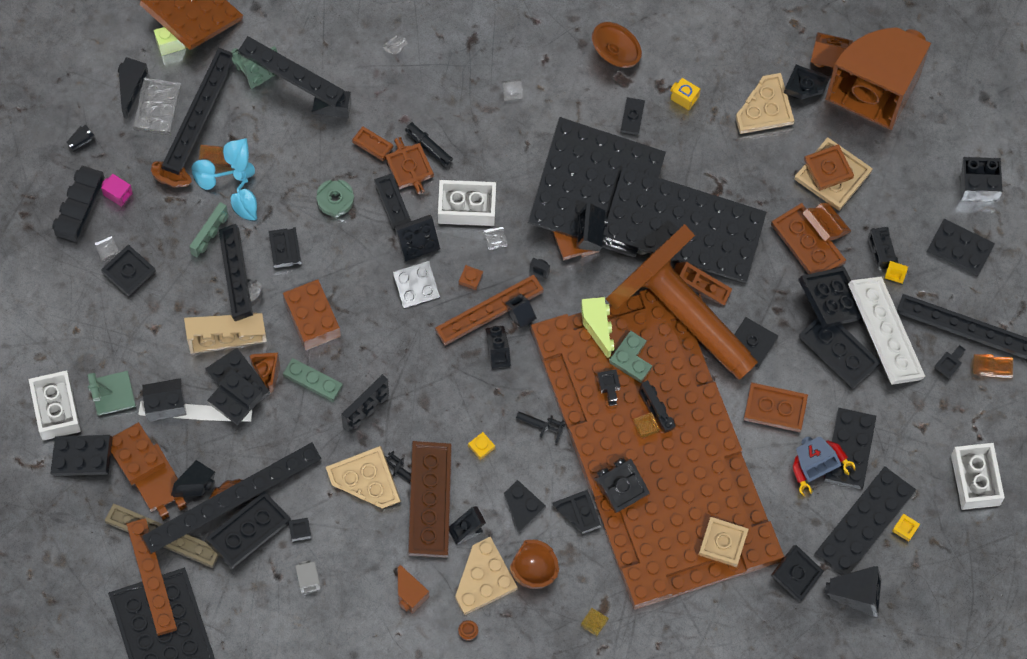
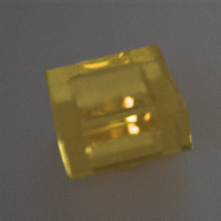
M652 412L634 418V424L641 438L659 432L660 429Z
M591 608L582 621L581 626L598 637L609 618Z

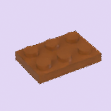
M751 382L744 421L801 432L808 394Z
M139 422L113 436L111 454L131 486L166 467L164 460Z

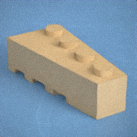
M253 313L252 316L236 322L232 315L184 318L190 354L267 342L262 313Z

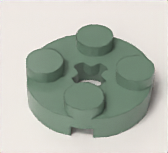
M343 180L325 181L317 190L316 199L318 207L327 215L337 218L347 213L353 206V190ZM339 195V200L332 201L331 196Z

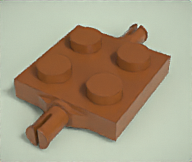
M398 137V139L394 140L398 149L385 155L398 189L414 185L417 194L424 193L425 190L421 182L433 178L434 173L420 143L404 146L402 138Z

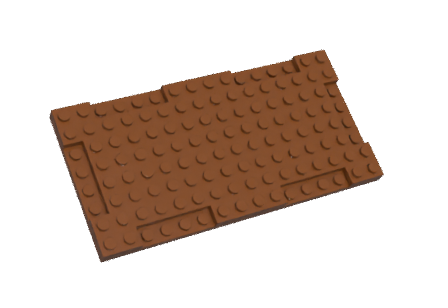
M650 289L640 291L639 295L630 297L617 310L609 304L610 315H607L608 322L611 321L612 333H609V337L614 341V351H611L610 358L630 331L647 341L638 354V357L652 365V369L643 382L648 380L650 385L655 387L659 401L664 403L666 413L674 420L675 429L664 433L659 423L655 422L638 391L642 383L609 363L610 358L605 356L584 327L582 312L571 316L564 314L531 325L532 336L634 610L780 563L783 560L784 554L771 521L767 519L743 458L742 448L717 385L712 380L697 339ZM617 370L620 390L616 391L617 405L609 406L607 392L601 393L597 378L598 372ZM624 457L625 460L632 459L650 494L615 513L606 496H603L594 478L598 476V471L605 467L608 470L615 466L614 462ZM710 517L749 529L737 567L699 555Z

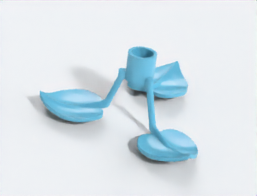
M246 138L230 141L224 146V159L228 164H231V168L234 170L216 174L215 165L209 160L201 159L193 163L191 167L192 175L196 183L205 190L212 189L216 185L215 177L233 174L235 179L242 181L237 188V193L231 195L232 208L236 214L244 219H257V202L254 194L248 189L241 190L244 184L248 182L247 178L255 174L254 166L248 162L249 152Z

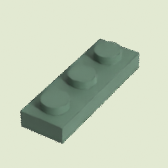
M220 202L189 246L193 256L198 258L200 253L205 252L209 240L216 236L220 224L225 223L228 218L227 205Z
M294 358L291 359L283 372V377L332 402L335 401L343 387L341 382Z

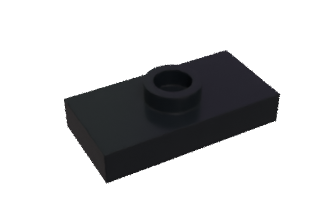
M627 97L621 133L639 136L645 100Z

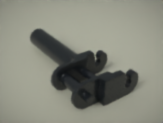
M519 411L516 416L518 420L541 428L540 437H543V434L548 429L556 431L558 435L555 443L558 444L563 433L562 426H565L563 424L564 420L561 422L557 421L551 415L547 419L549 422H545ZM554 423L556 425H559V428L556 429L554 427H551L550 424Z
M394 451L389 452L386 460L394 468L392 477L394 478L399 474L410 482L411 473L400 467L401 464H404V458L399 459L394 455ZM391 458L398 462L396 466L389 461Z

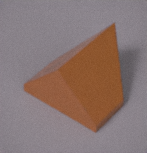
M278 352L250 355V362L271 394L274 392L280 371Z

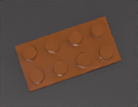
M802 203L771 221V226L808 274L836 269L846 263V259L833 242H825L802 214L806 210Z

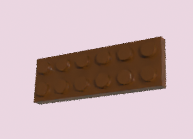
M412 441L408 556L448 557L451 443Z

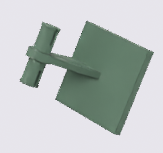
M273 46L272 48H270V49H272V50H274V51L277 52V49H276L275 46ZM237 48L231 51L233 55L232 62L236 65L237 70H242L247 76L251 89L276 76L274 73L238 54Z
M128 371L96 378L95 373L87 375L89 380L88 389L92 393L98 416L136 407Z

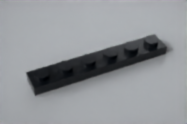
M247 36L238 50V54L334 108L344 94V90L249 36Z
M233 224L219 229L231 313L232 318L236 322L252 316L253 311L239 227L237 224Z

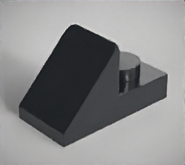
M478 506L471 507L449 526V532L456 544H460L483 532L481 527L486 522Z

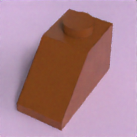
M400 565L398 567V604L405 611L409 610L413 614L429 598V591Z

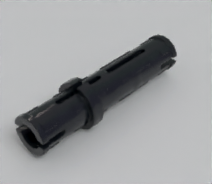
M413 122L405 128V132L413 137L417 144L420 143L444 167L451 163L450 161L453 160V157L448 155L430 139L427 132L421 131Z

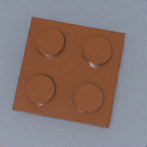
M839 144L804 157V161L819 191L854 178V174Z

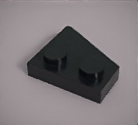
M518 480L504 492V497L515 522L516 530L520 534L546 508V505Z
M588 489L552 503L554 508L583 534L601 527Z

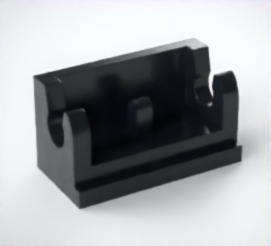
M872 228L868 237L878 270L887 269L890 261L898 263V258L895 255L890 238L889 228Z

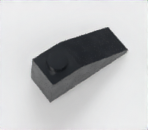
M126 57L124 62H121L118 67L121 108L124 118H128L148 74L146 63Z

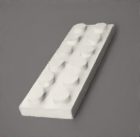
M874 277L852 280L848 285L891 385L922 380L925 374L883 278Z

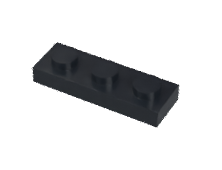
M392 173L374 179L393 229L395 230L396 226L410 222V216Z

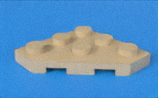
M781 73L763 76L755 90L747 98L743 107L738 111L736 122L740 134L794 124L788 96L784 93L785 86Z
M381 446L326 467L332 486L382 509L401 502Z
M491 537L472 546L455 596L464 616L518 590Z

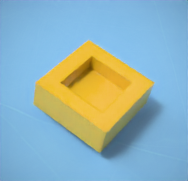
M890 261L885 279L903 284L908 266Z
M484 432L468 443V447L480 460L495 449V445Z
M903 514L892 532L909 542L920 524Z

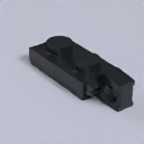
M648 380L642 382L638 392L656 423H659L664 433L674 430L676 427L674 420L666 413L664 403L659 401L655 387L650 385Z

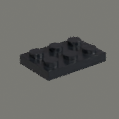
M944 219L927 252L979 276L995 243Z
M238 348L205 368L206 373L217 387H219V383L231 369L235 372L240 370L245 374L248 382L254 381L261 387L260 391H262L263 396L261 400L270 394L269 389Z
M383 374L341 414L343 428L348 433L352 429L358 428L362 422L361 420L365 416H370L374 412L375 406L383 403L388 398V379Z
M111 435L55 437L50 474L53 476L109 474L113 437Z

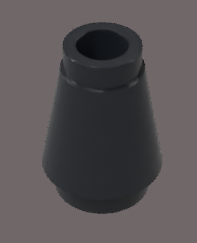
M85 124L83 127L80 126L66 143L72 150H75L92 141L95 135Z

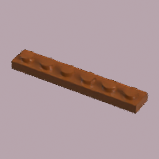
M532 275L435 327V331L443 344L447 345L508 312L505 303L514 297L522 294L530 300L543 293L544 289L535 275Z
M146 518L127 523L157 635L160 636L176 631V623L156 552L150 554L141 539V536L150 532Z

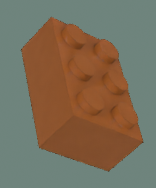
M318 279L283 293L284 304L305 351L341 337L340 327Z

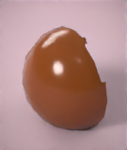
M525 540L510 564V571L514 579L521 586L529 589H542L550 585L557 578L560 569L553 549L548 544L539 540Z

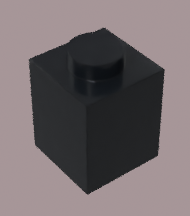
M522 294L505 303L513 322L520 328L528 326L533 320L537 319L529 300Z

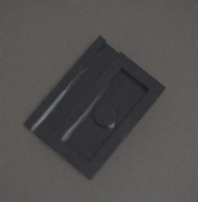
M293 227V229L286 228L269 231L274 268L301 264L296 227Z

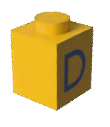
M681 78L678 83L675 82L671 87V100L690 110L699 98L701 89Z

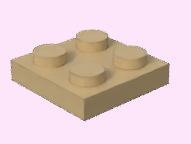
M710 517L699 555L737 567L749 529Z

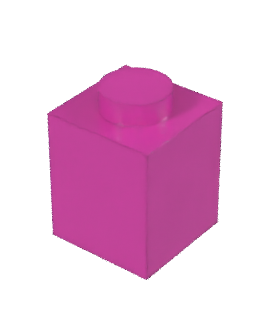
M114 174L106 178L102 183L103 196L121 207L133 194L131 185Z

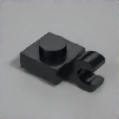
M959 345L952 355L946 352L934 368L950 379L961 366L962 362L959 359L963 356L966 349Z
M617 370L598 372L597 378L601 393L607 392L609 406L617 405L616 391L620 390Z

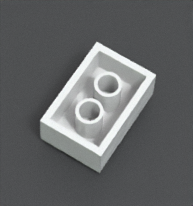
M440 180L438 224L494 226L496 182Z
M67 370L28 379L42 441L81 432Z
M994 443L955 447L951 458L961 509L1000 506L1005 497Z

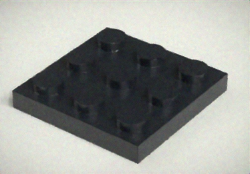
M845 267L802 275L798 279L823 328L863 320L848 285L852 280Z

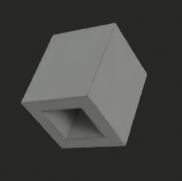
M303 561L295 566L301 594L321 590L315 561Z

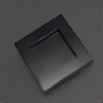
M533 258L530 263L529 272L547 279L550 274V265L545 260Z
M308 518L289 520L292 542L311 539Z

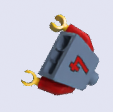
M805 437L801 442L802 445L796 449L798 455L794 459L793 471L797 482L801 484L799 491L804 497V488H809L811 494L813 492L805 480L810 482L842 466L840 462L844 465L843 470L846 475H849L846 469L847 466H851L855 471V464L846 459L848 457L841 446L829 440L825 441L822 437L815 439Z

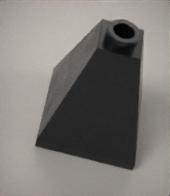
M873 566L830 578V583L826 582V594L832 600L878 617L882 580L879 567Z

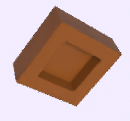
M465 265L459 279V285L477 290L483 276V271Z

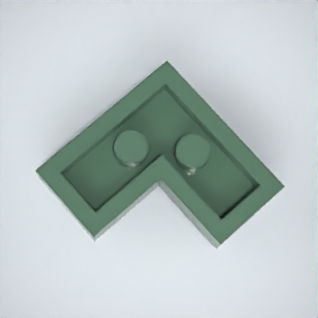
M630 331L610 358L609 363L642 383L652 369L651 364L638 357L647 341Z

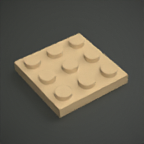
M827 137L816 152L838 144ZM841 146L840 148L854 174L853 179L819 191L806 164L794 178V180L838 211L843 208L873 170V168Z

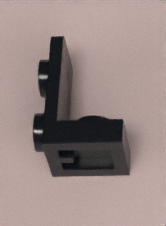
M493 326L486 328L492 369L511 366L510 348L505 327Z

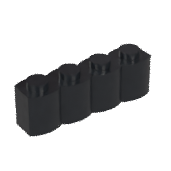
M81 166L79 170H76L74 174L75 182L72 186H69L67 190L68 198L65 202H62L59 210L61 214L58 219L55 218L52 225L55 236L74 242L78 241L105 178L102 171L86 166Z

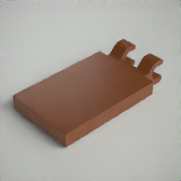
M155 444L154 446L164 460L166 467L135 483L149 510L151 512L157 510L161 519L165 520L170 517L165 505L175 501L180 511L187 508L183 497L171 496L173 485L178 478L159 445Z

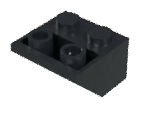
M963 157L960 182L961 200L999 201L1003 192L1001 158Z

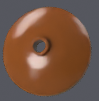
M603 22L598 24L593 30V45L597 53L608 63L617 67L629 68L635 66L641 59L642 50L636 37L625 27L613 22Z

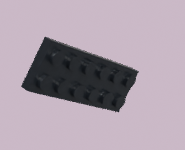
M884 466L814 555L840 575L851 573L912 497L916 489Z

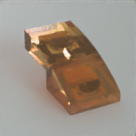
M974 354L973 374L1013 378V357H993V354Z

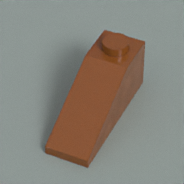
M688 262L676 264L674 270L693 291L700 293V296L725 306L732 288Z

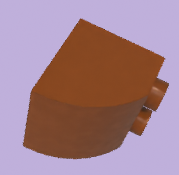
M897 27L877 30L860 37L848 46L836 61L825 99L892 130L920 78L931 43L926 41L924 35L916 30L908 29L904 31Z

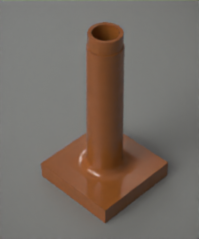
M684 224L624 280L606 300L617 310L641 287L649 288L716 359L740 380L758 361L671 267V258L695 236Z

